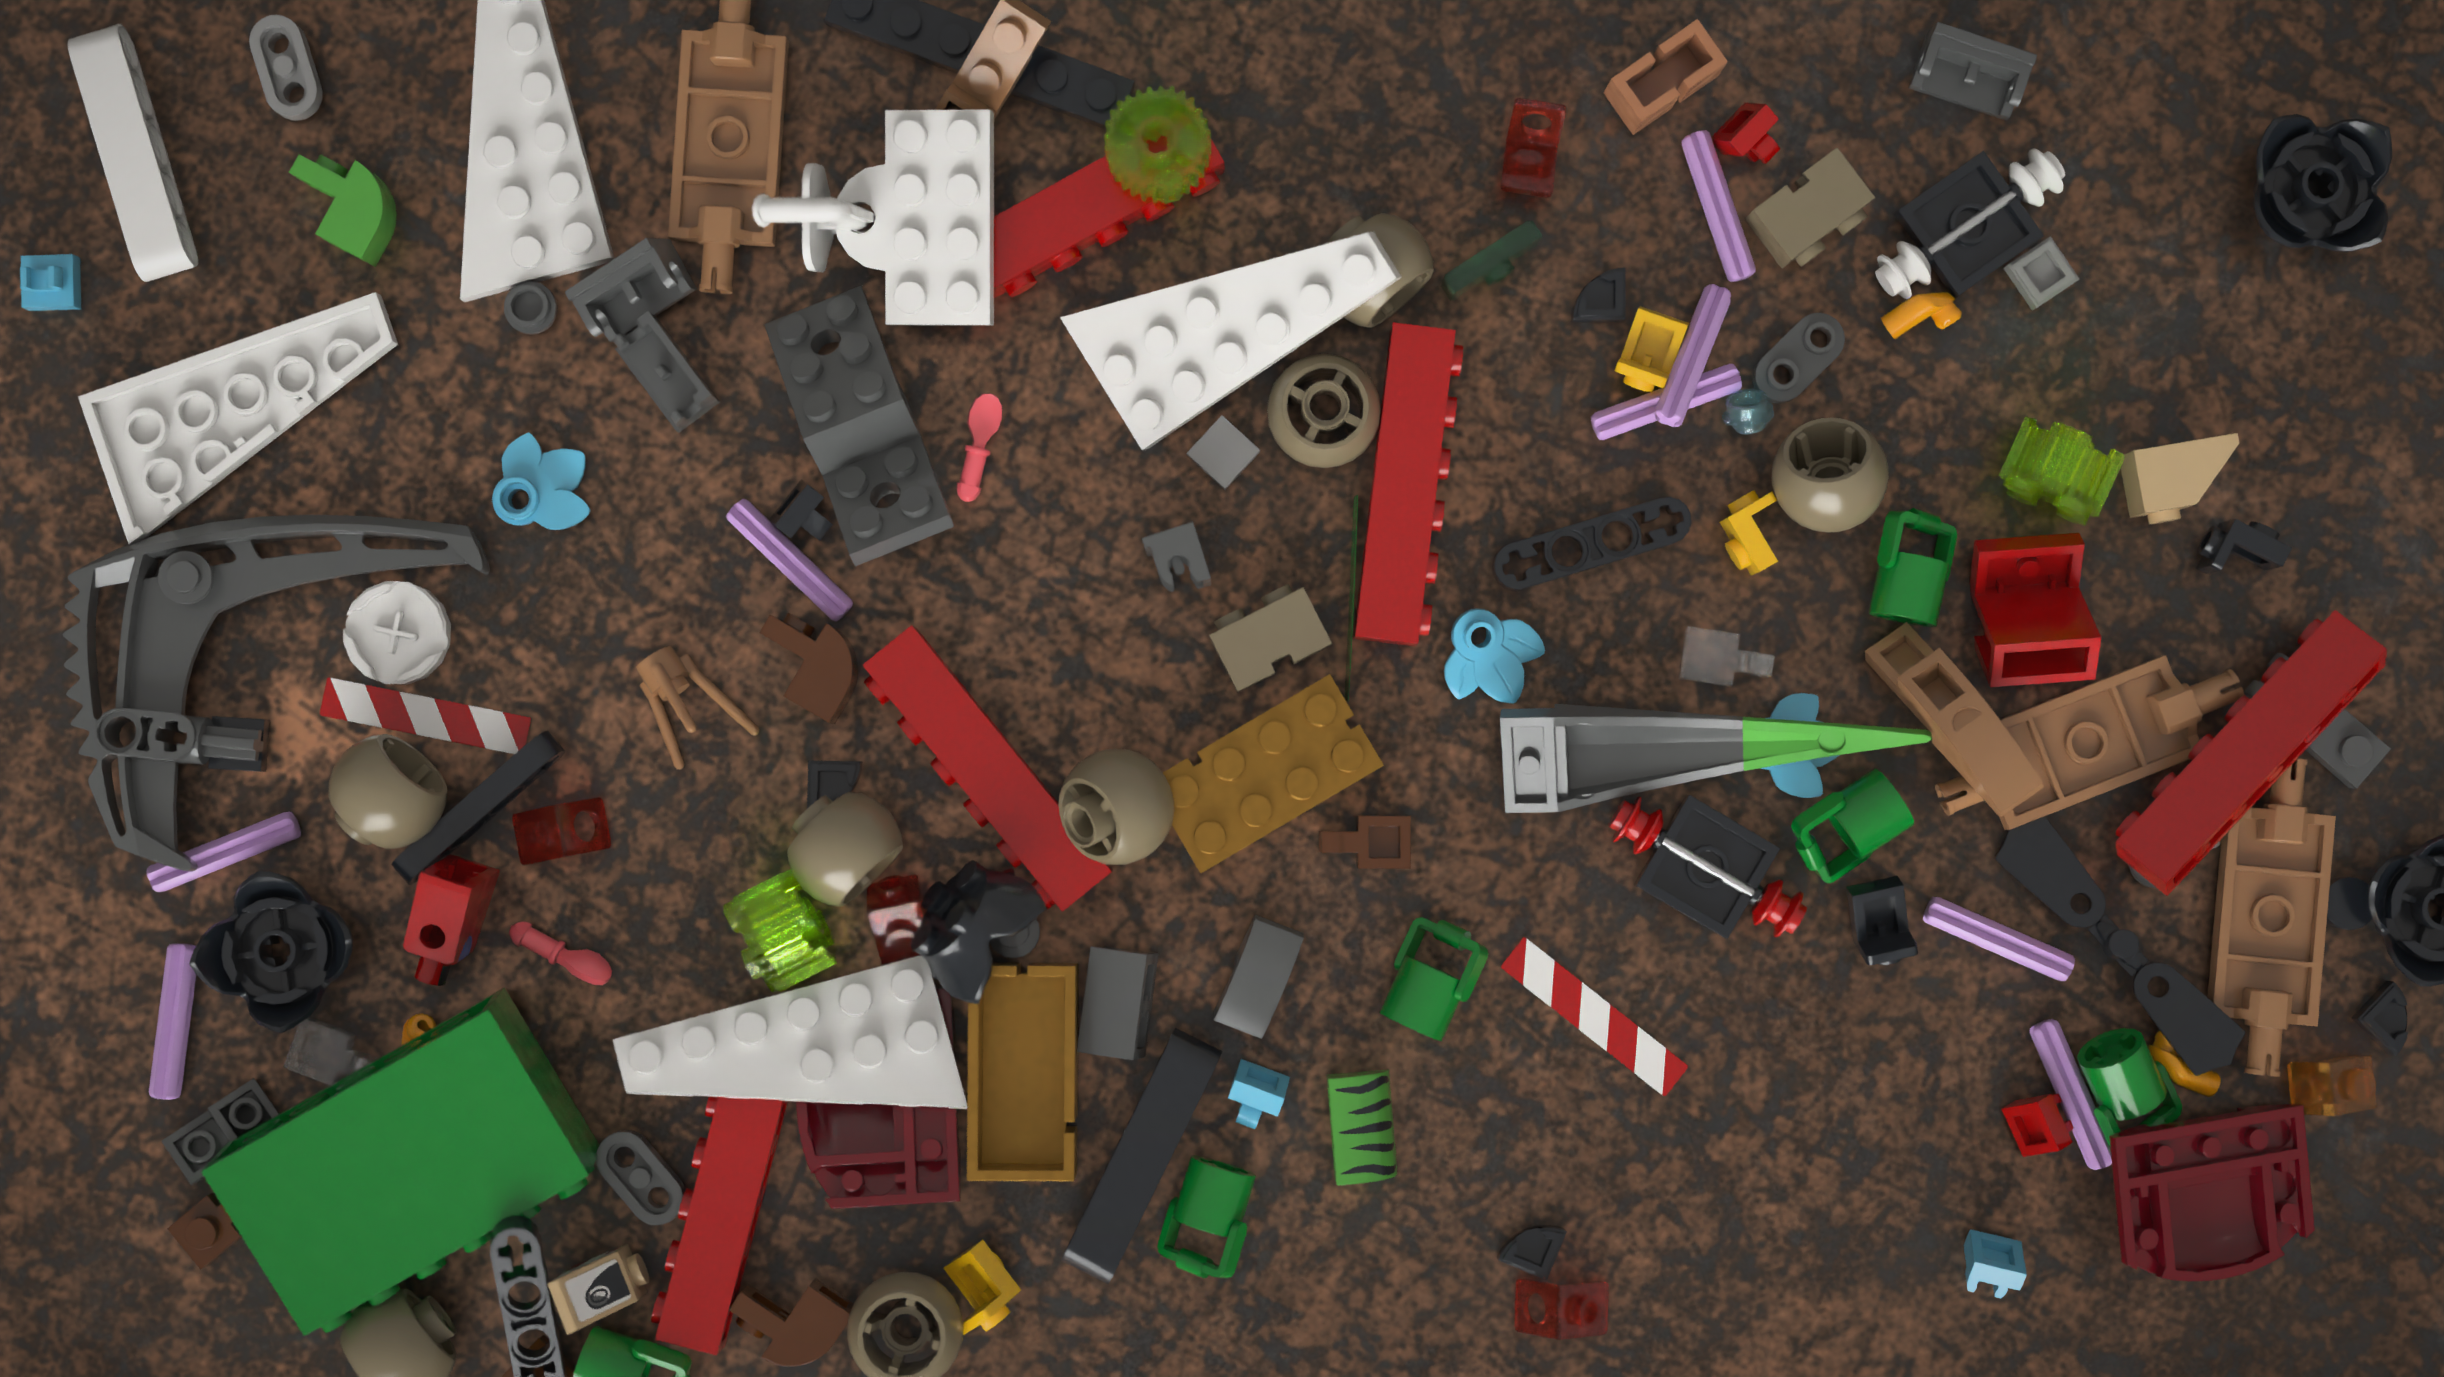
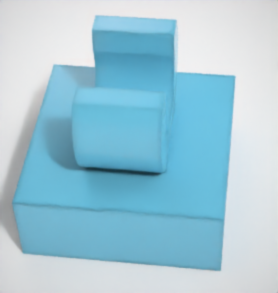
M74 254L21 256V308L28 311L81 309L80 257Z
M1241 1059L1228 1096L1229 1099L1241 1103L1235 1122L1256 1129L1262 1111L1278 1117L1286 1096L1290 1077Z
M1970 1229L1963 1245L1968 1291L1974 1292L1979 1281L1993 1284L1994 1297L2002 1298L2007 1293L2008 1288L2020 1291L2027 1275L2022 1242Z

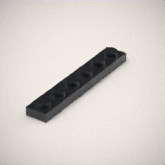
M831 0L824 19L826 25L956 74H958L985 27L984 24L920 0ZM1038 45L1010 94L1117 134L1133 93L1135 81Z

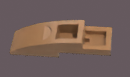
M1000 0L953 83L945 91L935 110L990 109L994 111L995 120L1052 21L1020 0Z
M1906 622L1865 650V661L1932 733V743L2000 818L2043 788L2041 778L2012 735L1975 687L1940 647L1933 651Z

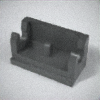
M1937 22L1925 35L1908 88L2007 121L2012 114L2014 106L2018 107L2022 100L2037 55Z
M645 238L566 290L565 294L569 301L573 302L585 326L594 337L604 333L609 342H614V338L618 334L623 333L627 335L638 327L636 319L645 312L649 311L656 316L697 290V287L670 239Z
M647 311L636 319L638 327L627 335L620 333L614 338V343L617 345L615 350L674 429L680 433L719 404L720 401L659 319Z
M1193 522L1142 538L1147 557L1153 555L1161 583L1168 591H1175L1173 574L1170 572L1172 566L1177 575H1182L1185 572L1184 564L1189 567L1191 572L1190 578L1197 589L1211 586V576Z
M1090 947L1077 1052L1127 1060L1145 1058L1159 953L1114 947Z

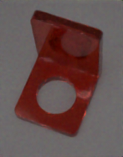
M1524 98L1515 99L1505 142L1501 190L1544 198L1552 196L1558 144L1567 108L1565 105ZM1530 114H1540L1549 118L1552 124L1545 129L1534 130L1525 126L1522 119Z
M600 797L551 805L516 813L512 816L519 858L522 865L609 849L611 847L604 802ZM581 811L590 815L595 826L594 835L588 842L580 839L574 829L575 817Z
M1518 1279L1515 1289V1330L1520 1333L1556 1340L1605 1335L1608 1331L1609 1284L1604 1281L1559 1285L1530 1279ZM1534 1293L1539 1294L1545 1303V1316L1539 1324L1532 1320L1528 1310L1529 1299Z

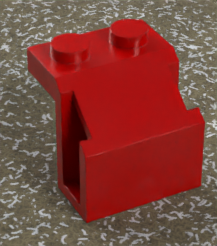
M2080 533L1974 540L1970 592L1984 628V635L1974 636L1975 651L1990 687L2096 680L2102 637L2079 588L2085 547Z

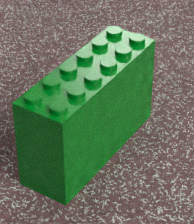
M502 988L228 1142L201 1172L305 1336L320 1327L324 1333L336 1329L353 1316L351 1311L353 1308L366 1301H369L371 1306L384 1302L400 1290L399 1282L416 1274L419 1280L432 1275L446 1265L448 1261L445 1257L462 1247L466 1253L478 1249L491 1240L492 1230L502 1219L510 1216H523L530 1219L541 1211L539 1204L557 1194L560 1200H563L577 1193L589 1183L586 1177L595 1169L594 1164L598 1157L596 1152L599 1143L505 988Z

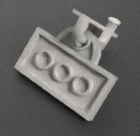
M990 109L885 110V164L865 168L850 178L837 198L831 197L824 166L817 163H807L802 177V197L770 198L766 194H759L754 199L753 217L756 223L762 227L768 226L771 222H802V250L807 270L813 272L825 271L834 234H837L839 242L850 257L867 268L885 271L886 325H994V111ZM863 203L868 204L872 208L874 213L868 209H865L857 205Z

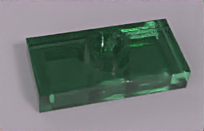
M1529 220L1445 274L1441 288L1449 300L1452 301L1483 280L1486 281L1488 286L1494 285L1515 270L1511 262L1537 246L1543 235L1533 220L1531 222Z

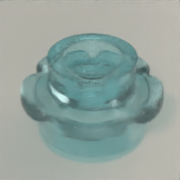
M1744 389L1734 392L1725 400L1727 411L1722 415L1723 422L1728 426L1732 425L1736 432L1740 434H1754L1766 427V423L1774 417L1773 405L1768 402L1767 394L1764 391Z

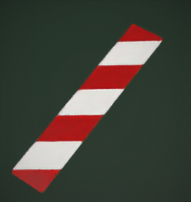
M327 678L320 715L511 754H516L526 745L531 718L334 678Z
M1522 938L1501 965L1505 972L1662 1096H1666L1687 1070V1064L1527 938Z

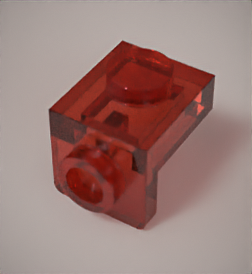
M892 875L872 883L867 888V914L881 964L919 956L920 954L911 949L912 938L919 929L925 915L922 907L918 875L904 877Z

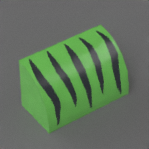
M1389 1069L1326 1074L1336 1185L1369 1183L1395 1177L1397 1175Z

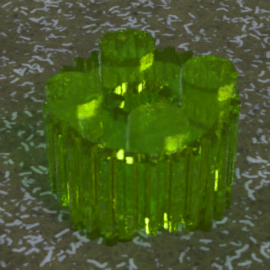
M1159 86L1157 92H1154L1151 87H1147V91L1144 94L1140 90H1136V97L1132 98L1130 95H1127L1125 102L1120 100L1116 102L1117 110L1111 109L1109 112L1111 120H1106L1105 122L1107 133L1104 134V149L1109 170L1113 174L1114 180L1121 182V188L1124 191L1130 188V193L1133 197L1141 194L1142 201L1152 197L1153 203L1160 201L1167 204L1178 201L1184 193L1187 195L1190 193L1191 185L1194 187L1199 185V177H1205V168H1208L1210 165L1211 131L1208 129V120L1203 118V110L1201 108L1195 109V99L1193 97L1186 99V92L1184 90L1175 93V86H1170L1168 90H1164L1163 86ZM1161 135L1167 137L1168 150L1165 152L1159 151L1158 153L1149 151V144L1145 143L1148 139L1156 142Z
M2025 416L1999 474L2001 479L2004 480L2003 485L2008 488L2006 494L2017 501L2031 506H2036L2039 499L2046 501L2058 508L2056 514L2061 518L2085 526L2090 516H2099L2123 464L2124 454L2112 448L2108 455L2102 454L2101 451L2094 449L2095 444L2091 442L2092 436L2084 431L2076 430L2074 427L2066 426L2060 422H2053L2050 431L2047 429L2043 430L2036 424L2037 419Z
M791 869L734 896L732 901L723 905L724 914L731 928L736 933L741 932L745 943L748 945V948L741 951L746 968L755 980L762 977L771 992L777 990L781 992L837 964L835 955L826 949L833 945L835 941L827 924V919L820 909L816 911L811 901L807 897H802L801 893L798 892L802 887L794 878Z

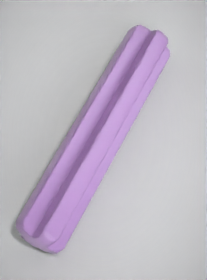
M1707 130L1691 133L1684 137L1681 145L1726 277L1730 282L1746 279L1755 273L1756 267L1711 135Z
M1714 284L1704 287L1655 409V418L1661 424L1679 427L1683 423L1731 302V292L1724 287H1718Z
M1727 364L1702 373L1688 409L1740 390L1742 388V381L1734 364ZM1664 388L1595 412L1591 416V424L1597 438L1605 440L1657 421L1655 409Z
M741 499L729 510L726 515L727 520L831 620L838 621L845 616L853 605L852 599L752 503L746 499Z
M283 812L183 852L197 863L198 867L193 872L178 870L161 863H156L147 868V877L155 892L167 891L297 839L301 835L300 825L292 812Z
M1932 897L1924 911L1923 920L1925 923L2058 981H2066L2074 968L2075 958L2073 955L1940 897Z
M173 943L167 947L149 1084V1095L157 1099L179 1098L182 1091L196 973L189 964L196 947L192 944Z
M2048 1019L2035 1024L2030 1028V1035L2055 1093L2059 1094L2062 1099L2060 1104L2067 1120H2071L2074 1127L2072 1132L2087 1166L2093 1170L2110 1166L2112 1164L2111 1148L2094 1115L2096 1107L2059 1022Z

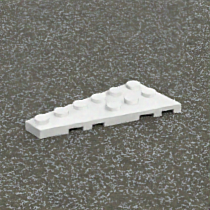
M478 0L460 299L464 302L511 290L522 282H540L606 264L615 259L544 0Z
M1367 232L1060 317L1140 448L1144 450L1164 439L1402 278L1375 233Z
M374 292L78 396L128 544L146 539L397 346L398 342L382 296Z
M921 955L613 1039L627 1094L712 1096L734 1099L755 1098L777 1099L779 1101L967 1109V1101L931 970L926 959Z

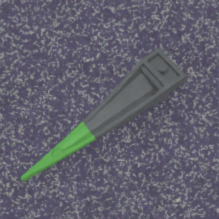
M1555 704L1554 708L1501 709L1500 728L1505 813L1561 812L1648 790L1741 771L1829 756L1927 743L1932 739V734L1928 730L1569 704Z

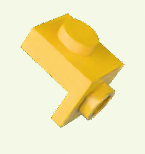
M1640 306L1636 312L1621 358L1618 360L1614 370L1625 375L1623 383L1646 392H1653L1655 386L1665 388L1689 323Z
M1755 490L1749 492L1727 505L1732 515L1720 521L1721 526L1730 541L1725 543L1730 558L1739 570L1747 568L1751 576L1778 562L1752 518V515L1777 501L1773 492L1759 498Z
M981 1240L955 1257L943 1268L975 1309L963 1321V1335L979 1325L986 1332L1001 1322L1011 1312L1005 1304L1021 1291L1020 1287L1004 1268L1002 1260L991 1251L984 1240Z

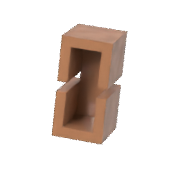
M1696 19L1660 44L1654 55L1651 52L1647 53L1611 78L1604 91V95L1634 135L1672 109L1677 100L1681 103L1717 78L1728 61L1700 21Z

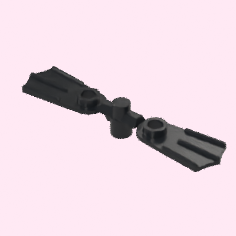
M2044 816L2008 830L2005 841L1995 857V861L2064 922L2078 928L2091 926L2088 930L2102 944L2104 953L2116 959L2131 976L2135 975L2133 992L2136 999L2193 1075L2199 1076L2212 1069L2230 1065L2236 1049L2245 1035V1031L2173 967L2164 963L2146 965L2149 960L2138 949L2139 941L2137 936L2129 930H2120L2104 914L2106 902L2103 892L2048 819ZM2075 894L2084 895L2089 902L2088 910L2084 914L2076 913L2071 908L2070 902ZM2153 977L2161 978L2166 985L2165 993L2161 997L2151 995L2148 990V982Z

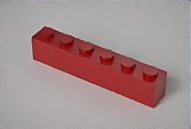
M1193 107L994 216V298L1005 292L1008 293L1009 297L1017 296L1033 287L1037 283L1035 276L1053 267L1055 272L1063 271L1083 258L1080 251L1097 242L1100 243L1101 247L1111 245L1129 233L1126 226L1143 217H1145L1147 222L1154 221L1169 213L1175 207L1172 203L1175 199L1188 192H1191L1193 197H1197L1216 187L1220 183L1218 176L1225 173V162L1195 108Z
M1393 322L1390 329L1381 402L1382 412L1377 435L1353 639L1416 646L1419 641V635H1429L1432 605L1423 604L1425 583L1435 584L1439 553L1429 552L1432 531L1441 532L1445 501L1436 500L1438 479L1447 480L1451 458V449L1442 448L1444 427H1454L1457 408V397L1448 396L1450 376H1460L1463 359V345L1454 344L1456 330L1395 322Z
M2336 610L2324 622L2318 618L2312 621L2299 636L2297 644L2300 647L2288 660H2285L2283 657L2275 660L2263 674L2261 682L2264 685L2251 699L2246 695L2238 699L2225 715L2224 720L2228 723L2215 737L2206 734L2201 738L2188 755L2191 762L2178 776L2171 772L2164 777L2152 793V797L2155 798L2152 804L2142 814L2137 810L2132 812L2116 830L2115 835L2119 837L2115 842L2117 855L2166 896L2175 889L2384 668L2387 648Z
M913 625L908 627L863 664V667L870 674L864 680L868 689L882 705L886 704L889 700L893 702L903 715L897 721L899 727L915 746L922 741L927 744L936 756L930 762L933 769L949 787L957 781L969 796V799L963 803L964 807L982 828L989 822L1003 838L996 846L1015 869L1022 863L1036 879L1031 884L1035 886L1043 898L1048 910L1056 904L1062 912L1065 911L1114 871L1109 864H1103L1088 858L1073 845L1063 828L1058 801Z
M708 1097L705 1116L711 1117L712 1122L708 1137L699 1138L693 1154L692 1168L699 1169L694 1190L687 1188L680 1204L678 1219L686 1222L681 1241L673 1240L667 1254L665 1271L672 1272L667 1293L660 1291L654 1304L651 1322L659 1324L655 1340L716 1356L725 1347L734 1314L729 1309L739 1295L789 1101Z

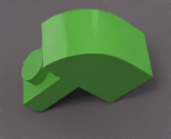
M299 154L289 173L305 184L334 198L315 234L341 250L376 267L392 238L396 226V205L387 185L381 178L356 160L351 169L348 170L323 155H319L315 163Z

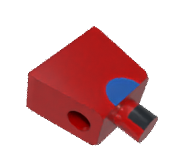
M450 854L420 872L403 943L405 951L420 956L414 976L417 980L430 985L443 986L446 984L450 966L455 965L473 952L500 873L499 869Z

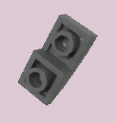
M1255 915L1234 958L1232 974L1214 1009V1021L1262 1039L1295 964L1304 939V933Z
M253 1078L208 1107V1111L161 1142L190 1185L193 1186L205 1178L201 1171L228 1142L279 1113Z

